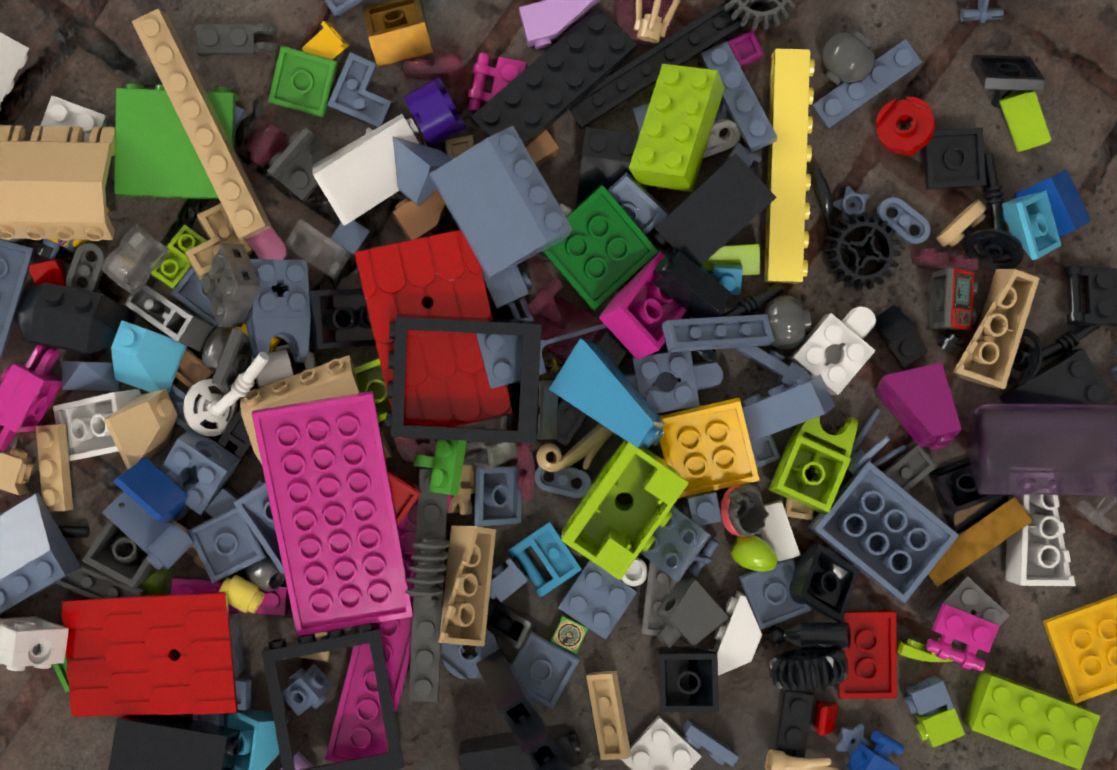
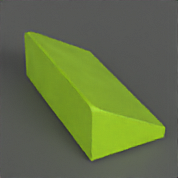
M1018 90L999 100L1017 152L1052 141L1034 90Z
M760 244L722 246L701 266L705 267L708 271H713V263L742 264V276L759 275Z

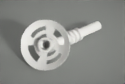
M261 351L245 373L239 374L231 385V390L226 395L210 393L208 387L215 386L211 383L212 379H204L194 384L187 392L183 404L184 417L189 427L203 436H217L224 433L237 414V400L240 397H245L255 384L254 379L269 361V355ZM200 394L201 397L197 403V413L194 414V401L197 395ZM230 406H231V413H230V416H229L228 420L226 421V418H227L228 415H229ZM204 419L209 422H217V428L207 429L201 426L200 423Z

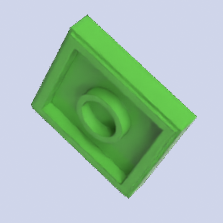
M281 45L268 102L325 118L339 61Z

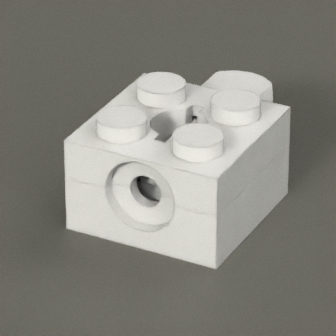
M856 307L851 309L842 321L832 313L824 315L805 337V341L794 350L788 359L810 372L811 378L821 374L831 395H839L875 352L863 340L875 326L876 318L874 313L866 307Z
M36 616L0 618V664L7 665L6 669L11 671H23L26 666L48 669L51 668L52 664L64 663L69 628Z

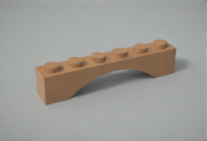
M546 129L526 149L538 168L556 157L559 147ZM436 190L419 206L409 198L402 200L395 206L397 210L393 211V216L410 241L430 237L436 233L448 207L439 191Z

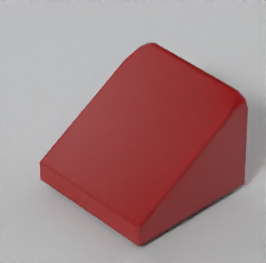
M51 260L28 266L35 286L44 282L66 286L63 261Z
M818 700L813 727L819 735L824 736L835 730L838 713L837 703Z

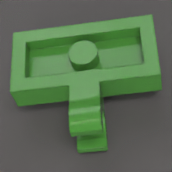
M437 439L434 457L415 455L414 466L432 469L429 492L458 496L467 441Z

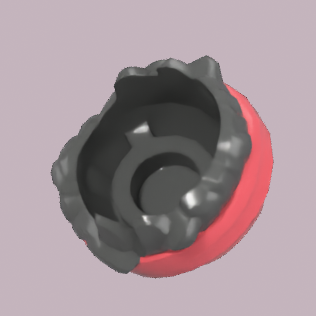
M748 483L732 486L725 492L720 501L719 508L722 523L727 531L733 535L741 537L754 534L759 535L766 526L765 522L769 513L765 509L761 491L756 484Z

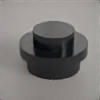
M950 331L947 335L943 333L939 335L940 340L937 345L946 352L957 357L960 352L965 351L966 348L962 346L964 340Z

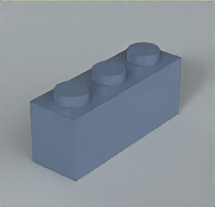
M806 374L793 380L794 385L785 388L784 384L769 389V395L761 398L758 393L743 400L745 405L742 406L750 442L819 417L835 407L821 374L813 378Z

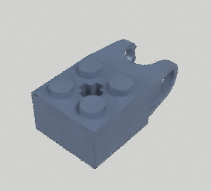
M250 259L261 286L244 321L253 358L255 359L261 351L268 354L271 339L273 337H280L288 343L294 361L304 363L308 355L311 322L307 260ZM273 287L277 289L279 296H277V292H273Z

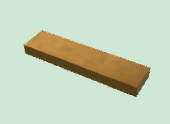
M1013 497L960 534L929 572V577L938 587L1034 521L1017 497Z

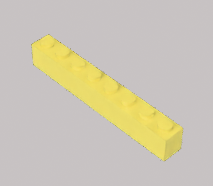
M776 48L771 55L769 122L777 135V141L768 145L767 187L777 198L766 207L764 283L798 284L803 282V277H807L808 261L804 260V248H808L809 232L804 230L805 220H808L810 215V204L805 202L806 191H809L811 186V175L806 174L807 162L811 161L812 146L807 145L808 134H811L813 127V118L808 116V107L812 105L814 89L809 87V76L814 74L815 61L810 59V50Z

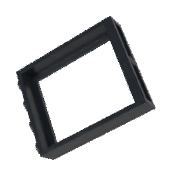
M397 314L395 321H390L389 339H395L394 351H389L388 369H393V381H388L387 399H392V410H387L386 428H391V437L535 444L542 322ZM408 330L523 336L518 430L404 425Z
M373 623L358 625L356 630L344 631V628L327 631V635L315 637V633L297 637L298 641L287 643L286 639L268 642L269 646L264 647L262 656L282 770H295L276 661L370 643L389 752L300 770H397L404 768L402 746L380 625L374 626Z

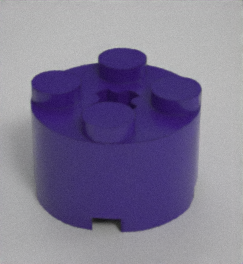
M440 77L404 96L412 115L430 147L437 146L467 129Z

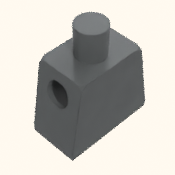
M683 575L658 610V616L667 626L660 632L657 638L669 649L678 639L693 646L729 617L695 579Z

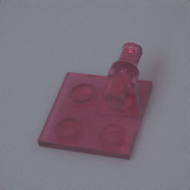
M553 278L545 288H540L536 293L537 297L528 305L529 311L533 314H538L541 311V317L537 320L542 322L541 340L603 324V322L561 297L554 301L553 296L563 287L562 283L556 278ZM604 328L548 344L543 349L566 362L579 339L593 342Z

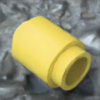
M236 574L232 579L227 577L219 592H227L229 605L244 613L249 611L255 614L265 597V593L260 591L258 586Z

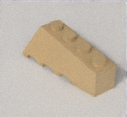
M996 269L977 331L953 373L962 379L986 387L1006 388L1040 278L1017 269Z
M451 526V543L448 552L438 643L484 647L496 529L478 526Z

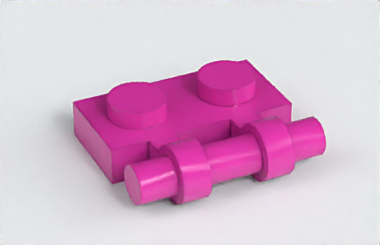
M479 53L477 63L473 65L472 73L475 76L472 89H469L467 98L470 99L468 110L472 112L478 111L481 102L487 103L526 69L527 62L498 57L497 66L494 68L488 66L490 55ZM486 77L494 79L491 93L483 91Z
M942 602L932 627L933 631L942 634L939 642L929 639L926 650L935 653V656L940 659L946 660L948 658L960 663V667L970 670L973 668L982 671L985 667V660L976 657L977 650L990 652L1000 626ZM953 639L966 644L963 652L951 647Z

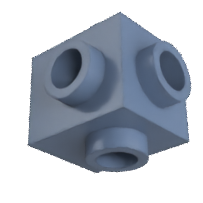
M314 663L306 671L301 667L288 678L291 684L282 691V696L299 716L310 706L314 709L318 708L328 698L325 693L333 684Z

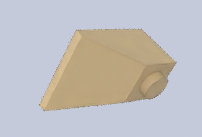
M166 389L141 394L104 419L127 469H130L145 457L149 460L169 444L178 414Z

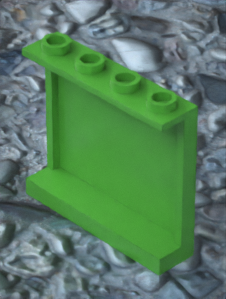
M126 84V89L116 88L114 194L131 197L219 200L164 86L155 85V90L144 89V85ZM213 87V92H206L234 149L235 101H239L240 97L231 93L230 88Z

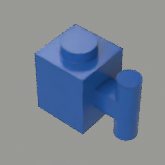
M876 730L871 735V740L877 743L876 747L872 749L860 742L846 766L849 770H899L900 767L891 761L889 756L892 752L897 755L902 754L904 745Z

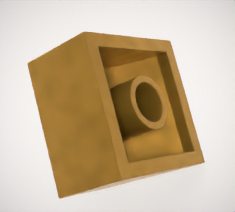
M391 0L363 8L367 35L377 67L394 65L399 61L409 58H421L433 52L420 0Z

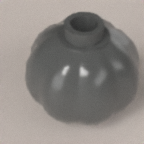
M857 31L852 35L847 32H841L831 37L825 44L822 52V61L827 70L825 77L836 85H839L840 82L852 84L865 80L874 68L875 55L870 50L873 43Z
M789 295L775 297L766 304L763 314H768L774 337V342L771 345L781 350H790L801 345L805 341V332L812 331L809 308L803 309L801 301Z

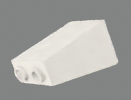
M403 114L312 165L314 178L344 226L399 191L393 136L419 144L415 136L420 132L412 118L406 120Z

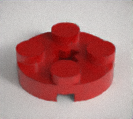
M906 97V100H892L880 110L876 118V132L884 148L893 153L912 156L930 142L935 132L936 122L930 106L925 101L916 97ZM908 120L912 121L910 129L905 131L901 130L899 126L900 122L906 123L908 122Z

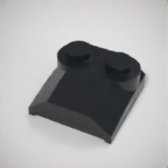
M811 544L799 558L789 587L791 598L797 604H807L831 619L843 622V616L860 570L821 544Z

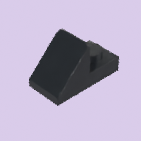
M895 305L875 317V330L901 368H905L927 353V350L913 331L917 328L916 325Z
M490 598L486 629L516 649L522 650L534 626L531 616L515 611L498 599L493 600Z

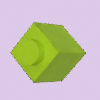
M945 706L939 707L940 710L937 713L929 716L915 714L919 723L915 725L921 741L926 740L934 748L964 736L965 733L955 708L948 710Z

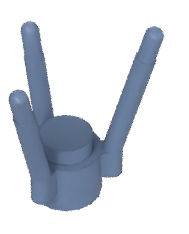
M879 408L873 411L854 440L850 455L851 461L847 468L853 475L867 461L872 462L870 458L890 441V438L886 436L866 454L861 449L855 452L880 413ZM906 445L894 449L872 464L875 467H879L906 450Z

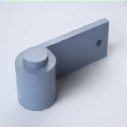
M125 492L121 493L102 512L103 515L148 554L146 559L158 570L162 567L168 570L194 544L192 539L175 524L170 525L169 523L158 522Z

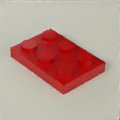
M894 610L845 611L843 622H849L851 646L850 649L841 650L845 651L849 670L848 678L842 683H837V697L839 699L897 698L896 612Z

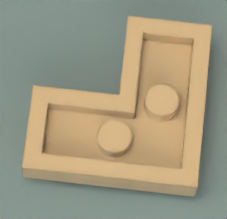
M221 203L197 215L198 221L210 240L186 251L185 254L200 280L208 275L212 266V258L217 254L221 243L244 244L248 256L252 254L247 241L238 238Z

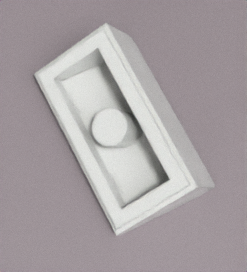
M776 500L765 504L764 506L769 516L766 518V526L762 529V539L773 548L778 561L800 556L782 501Z

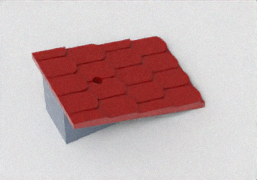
M461 230L354 252L386 391L388 381H393V369H388L389 351H394L395 339H389L390 321H395L397 314L492 319L481 265ZM408 330L404 425L458 427L513 415L507 385L490 389L476 333ZM389 399L390 407L392 410V399Z
M227 592L64 599L61 601L63 626L69 628L66 660L70 692L69 704L72 716L237 713L235 681L246 665L241 612L229 611Z

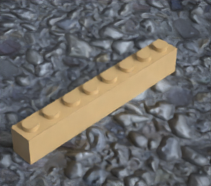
M158 8L133 20L134 28L238 238L248 240L272 228L169 16Z

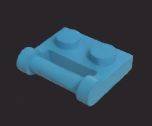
M550 521L507 550L511 557H516L535 585V592L539 597L544 596L582 570L566 544L561 541L560 535ZM530 545L553 577L550 580H544L525 552V549Z

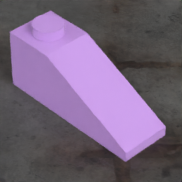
M545 0L519 7V14L528 48L535 46V49H543L551 46L552 41H556L601 0Z

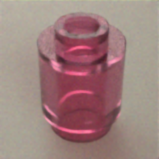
M267 123L264 128L261 127L247 148V151L251 153L248 159L264 168L265 164L269 165L274 155L283 149L286 144L284 140L287 135L275 126Z

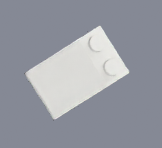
M140 389L113 392L53 406L56 424H66L69 461L119 452L104 419L141 395Z

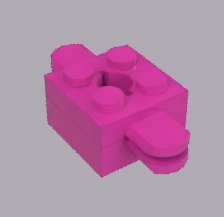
M37 345L26 364H12L2 374V384L0 386V451H4L9 447L16 433L36 431V426H40L62 386V379L50 373L60 355L58 349Z

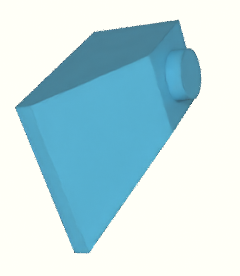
M1047 191L1014 198L1002 204L1003 219L1008 225L1010 233L1021 242L1024 251L1032 260L1038 259L1062 246Z
M121 321L111 347L114 378L148 392L166 389L169 394L187 346L167 336Z
M252 709L246 711L238 710L237 713H226L224 726L240 730L239 740L241 747L238 755L235 757L234 769L265 770L279 755L273 713Z

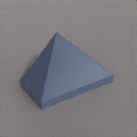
M63 361L62 390L121 391V382L114 378L113 363Z

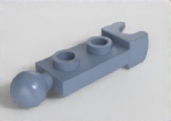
M758 346L733 348L779 376L777 382L784 384L785 387L794 385L793 380L810 373L794 362L783 363L785 358L773 350H769L766 353L758 348Z

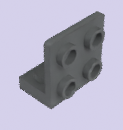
M307 127L302 131L300 129L297 130L288 141L290 145L283 153L278 152L269 162L271 167L267 170L268 173L279 180L303 202L319 185L313 176L312 165L334 153Z

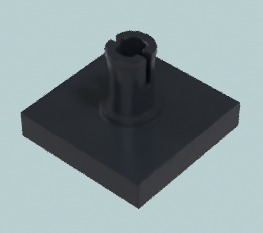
M973 55L971 66L983 88L995 89L993 99L991 100L992 106L1001 108L999 100L1012 94L1013 90L1043 91L1045 78L1030 56Z

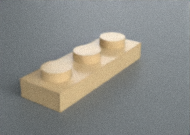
M66 424L36 426L42 500L49 512L73 510Z
M617 671L591 672L586 677L601 760L627 759L631 756Z

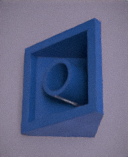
M1067 169L1014 194L1015 198L1047 191L1059 237L1075 231L1091 221Z
M146 457L114 480V483L158 522L172 524L189 497L188 494Z

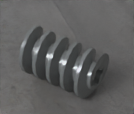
M419 536L422 538V541L413 543L412 546L419 549L420 553L411 555V558L417 561L418 565L409 567L410 571L416 573V577L407 578V582L415 585V587L406 590L405 593L419 599L439 600L436 595L442 594L443 588L437 584L444 582L445 576L438 572L447 569V565L440 560L448 559L449 556L442 549L450 547L451 542L442 538Z

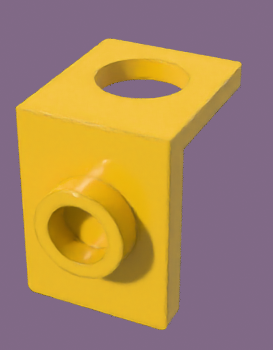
M323 21L321 25L324 28L303 46L302 50L334 60L350 45L330 22Z

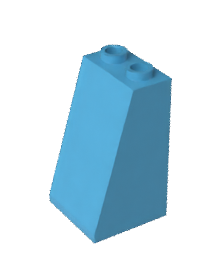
M579 339L549 390L635 447L649 448L651 444L655 446L664 434L662 427L665 422L599 345L591 341Z

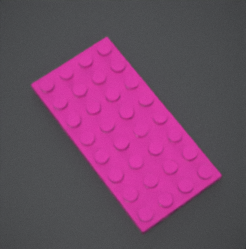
M373 391L253 410L252 418L297 636L412 617L411 597L405 593L409 586Z

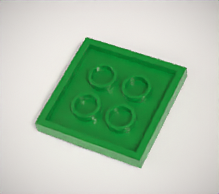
M603 185L596 188L565 216L573 229L567 238L542 251L593 310L658 253V250Z

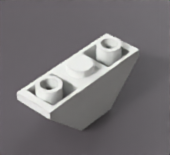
M739 591L736 592L735 597L730 596L725 612L728 613L727 616L729 618L724 624L722 623L717 627L714 639L717 640L713 650L709 649V651L717 652L718 676L751 662L762 636L747 598Z

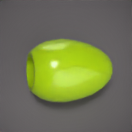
M756 535L737 536L730 550V554L737 564L753 571L766 572L773 570L778 561L773 548Z

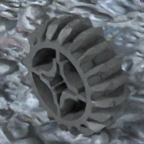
M723 0L729 1L724 6L725 11L734 10L731 19L734 21L741 17V27H744L747 21L751 22L752 31L757 29L758 23H761L764 31L768 30L769 21L774 27L779 26L780 19L786 21L790 16L788 11H794L796 4L793 2L795 0H781V3L778 0H744L743 2L741 0ZM754 5H762L766 9L770 8L771 10L761 12L750 8Z

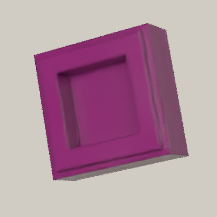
M752 30L727 41L741 68L765 56Z

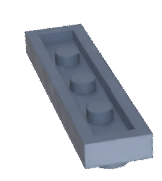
M905 39L875 60L874 68L865 80L852 84L844 82L814 103L811 109L825 129L828 130L919 66L922 61L907 39Z
M727 41L702 52L701 60L706 69L718 70L725 87L722 100L750 153L776 142L777 135Z
M768 314L667 320L662 324L668 352L769 346L774 342Z

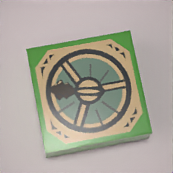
M562 615L550 642L577 654L588 628Z

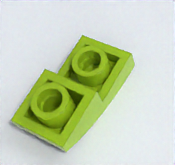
M184 225L166 246L168 250L150 270V274L171 290H174L192 266L185 252L207 240Z
M908 638L907 642L897 639V653L902 656L927 662L953 661L948 658L943 660L936 657L935 653L926 650L925 644ZM952 643L951 647L955 648L956 644Z

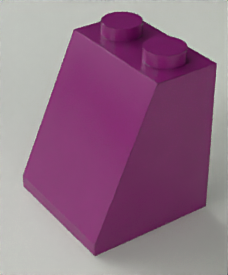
M942 362L884 375L875 388L876 396L920 448L930 447L933 451L948 447V443L954 441V437L962 430Z

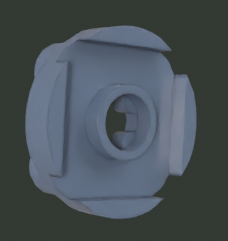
M486 629L484 647L476 646V656L470 654L466 657L463 654L465 651L463 645L442 643L443 663L451 674L460 679L481 678L482 676L476 663L499 649L495 634Z

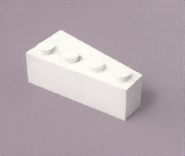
M1009 466V500L1016 496L1034 521L1007 539L1005 580L1020 586H1076L1074 576L1071 575L1069 562H1071L1069 550H1066L1063 533H1065L1064 524L1060 521L1058 513L1060 505L1053 469Z

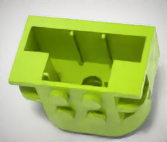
M624 440L615 454L600 470L591 483V487L583 496L581 503L567 521L562 530L561 541L618 580H621L641 550L646 552L655 540L653 534L658 526L663 528L672 516L670 511L672 506L689 482L682 478L673 467L665 463V460L649 449L637 448ZM620 493H628L632 496V500L627 504H620L616 500V496Z

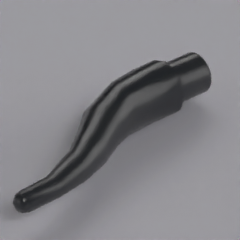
M815 169L810 172L813 181L812 185L829 234L835 237L830 230V227L834 225V216L829 185L826 178L823 177L821 169Z

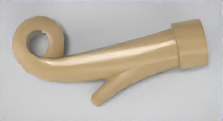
M598 422L563 456L555 444L546 443L542 445L536 455L537 462L542 469L549 472H557L568 468L585 457L583 469L587 470L598 450L616 433ZM552 451L554 454L553 462H548L546 455Z
M772 749L768 751L765 761L766 770H842L830 766L832 763L830 758H798L786 755L783 751Z

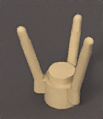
M636 0L634 31H638L637 38L652 43H659L660 37L665 38L667 27L680 0H673L662 23V18L658 16L661 0L654 1L652 13L645 14L644 19H642V0Z

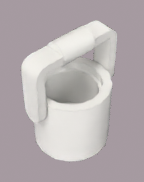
M288 344L275 348V351L268 353L269 361L255 378L258 388L274 383L279 379L293 376L288 353H290ZM309 349L307 358L304 361L306 370L317 367L314 354Z

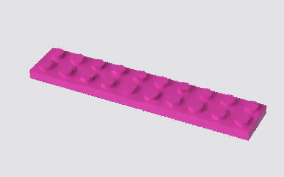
M448 495L447 514H448V509H449V505H450V501H451L452 495ZM418 499L398 526L407 578L414 577L415 575L414 572L409 570V567L415 566V560L411 558V555L416 553V548L412 545L416 543ZM408 582L409 589H413L414 585ZM410 596L413 608V596ZM412 617L373 623L374 626L380 625L396 714L411 659ZM370 643L353 647L325 760L333 762L385 753L388 749Z

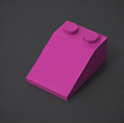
M662 252L657 253L611 300L599 317L637 360L659 351L665 343L662 324L667 320L681 319L687 311L653 284L657 274L656 267L665 257Z

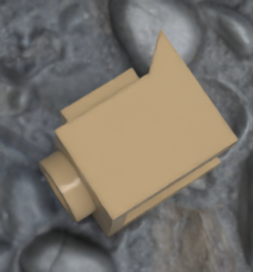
M11 448V451L0 452L1 490L19 496L30 493L26 483L29 482L34 464L32 463L33 458L28 457L29 452L18 448Z

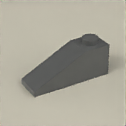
M138 280L124 305L178 343L197 351L202 349L214 329L213 325L140 280Z

